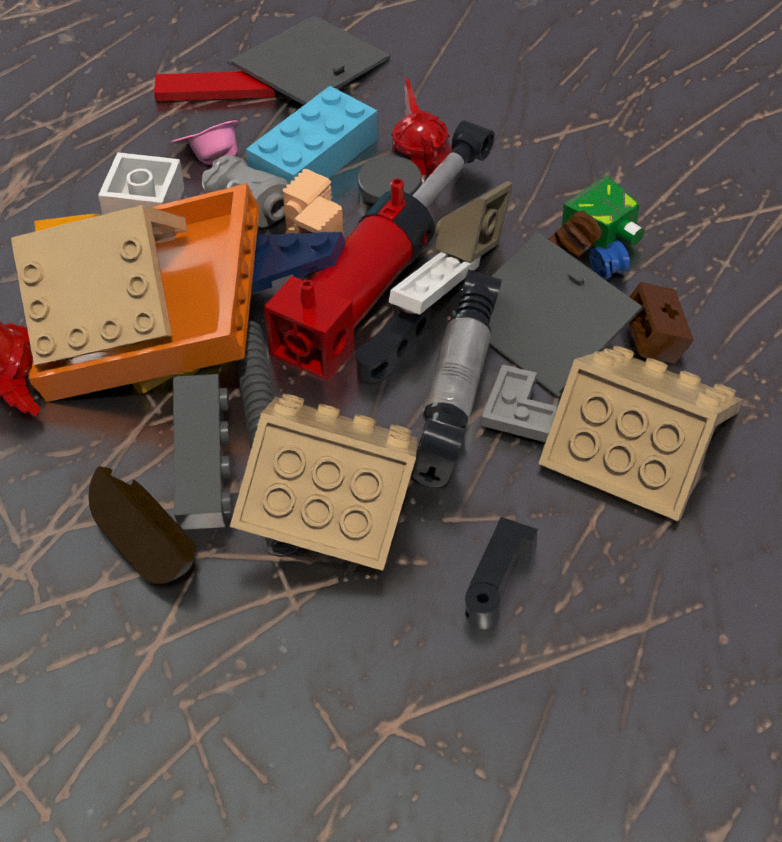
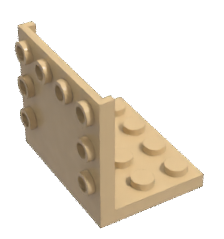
M139 205L12 237V248L34 365L42 366L55 361L172 336L155 242L172 241L176 239V234L186 232L185 218L145 205Z
M614 346L613 350L605 348L603 351H595L593 354L574 359L538 464L679 521L682 518L715 427L737 414L743 399L734 396L736 391L730 387L721 384H715L714 387L700 383L701 377L693 373L680 371L678 375L666 370L667 364L651 358H647L646 362L633 357V351L620 346Z
M283 394L282 398L275 397L261 412L230 527L383 571L416 460L417 437L411 436L412 430L402 426L391 424L390 429L375 426L376 420L367 416L355 414L354 419L339 415L340 409L329 405L319 404L318 409L303 405L304 399L294 395Z

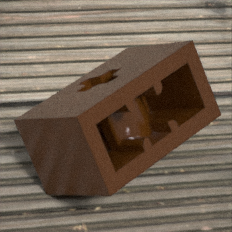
M640 282L629 296L643 307L629 323L639 356L675 364L694 341L677 292L674 289Z

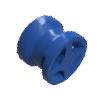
M620 241L609 243L605 249L597 247L590 252L592 270L605 280L610 279L614 273L621 275L630 270L628 252Z

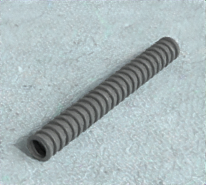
M248 321L244 359L236 360L248 437L250 447L252 448L261 412L274 399V392L262 327L254 321ZM266 537L267 549L275 555H288L300 548Z

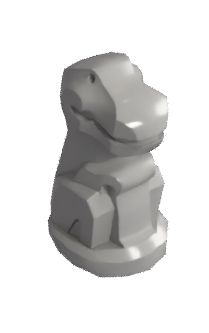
M230 155L213 161V166L203 172L202 187L206 193L248 184L260 207L258 228L271 226L284 217L283 188H287L289 184L285 178L255 170L249 167L244 159Z

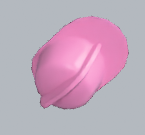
M240 121L224 122L201 133L175 139L170 144L188 143L199 161L213 166V161L220 157L237 155L235 128L240 125Z

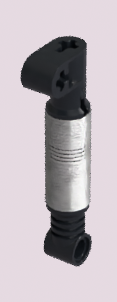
M469 269L459 296L456 315L451 317L446 326L434 374L423 407V419L426 423L423 427L411 475L417 482L425 486L441 487L449 480L460 452L466 425L472 413L491 339L490 317L502 279Z

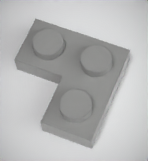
M502 364L482 413L481 426L546 442L558 406L530 400L536 384V372Z

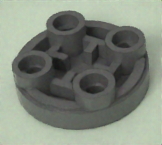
M381 156L369 160L360 168L357 175L361 201L366 204H375L385 192L390 191V182L396 178L404 181V192L413 196L421 186L420 169L412 161L399 156Z

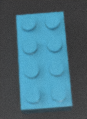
M329 86L246 148L247 165L255 170L283 177L289 184L295 180L294 177H299L298 173H302L303 169H308L326 178H330L378 140L377 110Z

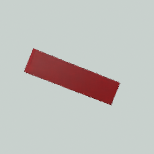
M244 71L156 74L154 97L157 102L274 98L275 89Z

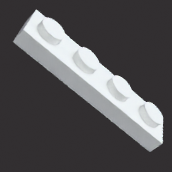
M441 251L391 289L389 303L399 306L407 313H417L420 315L466 277L468 269L473 271L477 269L481 256L470 263Z

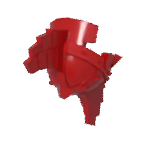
M404 78L406 116L395 125L393 133H391L393 137L392 149L393 152L399 151L411 157L406 159L418 166L421 175H430L452 151L448 141L450 135L445 123L439 120V116L419 110L413 90L411 89L410 80Z
M0 321V398H3L11 407H17L24 414L29 412L36 417L40 407L34 402L35 400L30 395L25 382L29 377V371L33 364L28 330L25 326H15L14 323L3 324Z

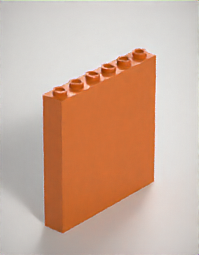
M247 183L151 207L184 217L187 231L176 234L175 240L162 243L155 242L172 336L68 358L42 366H37L33 363L29 371V380L32 387L37 389L46 402L244 359L260 207Z

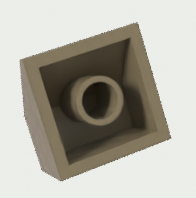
M506 181L442 217L435 229V236H437L435 249L471 263L497 246L513 183Z

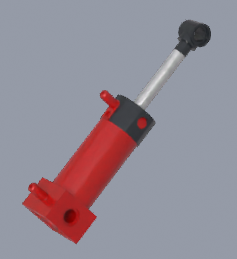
M462 120L453 134L452 151L413 196L404 192L403 180L399 178L393 179L390 182V191L385 192L359 220L355 229L345 239L346 244L335 266L316 271L309 280H301L291 276L264 306L269 355L329 382L355 350L354 328L401 272L415 260L433 238L435 225L427 208L466 163H473L476 159L484 161L488 157L494 144V131Z

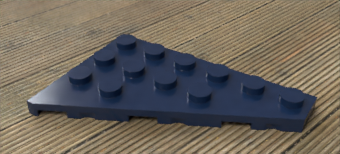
M342 232L257 235L251 294L272 288L271 281L292 274L296 278H301L311 272L335 266L346 244Z

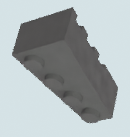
M218 374L173 377L174 516L177 524L183 530L225 527V513H231L230 490H225V478L231 477L230 457L225 455V444L230 443L229 422L225 421V410H229L228 388H221Z

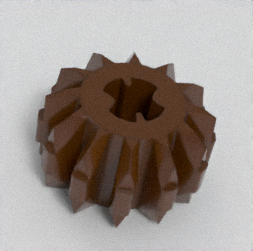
M584 210L578 211L549 240L577 259L601 237L602 229L592 216H589Z

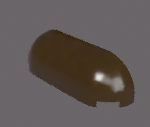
M97 466L90 481L88 493L90 511L96 524L146 580L162 584L183 576L191 568L195 560L194 552L197 547L193 540L141 484L133 479L131 485L113 477L111 475L113 469Z

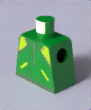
M607 175L563 204L561 227L578 211L583 210L598 222L597 224L602 229L601 237L593 243L597 247L605 249L609 243L620 241L621 239L635 246L644 235V229L637 225L640 207L638 202Z

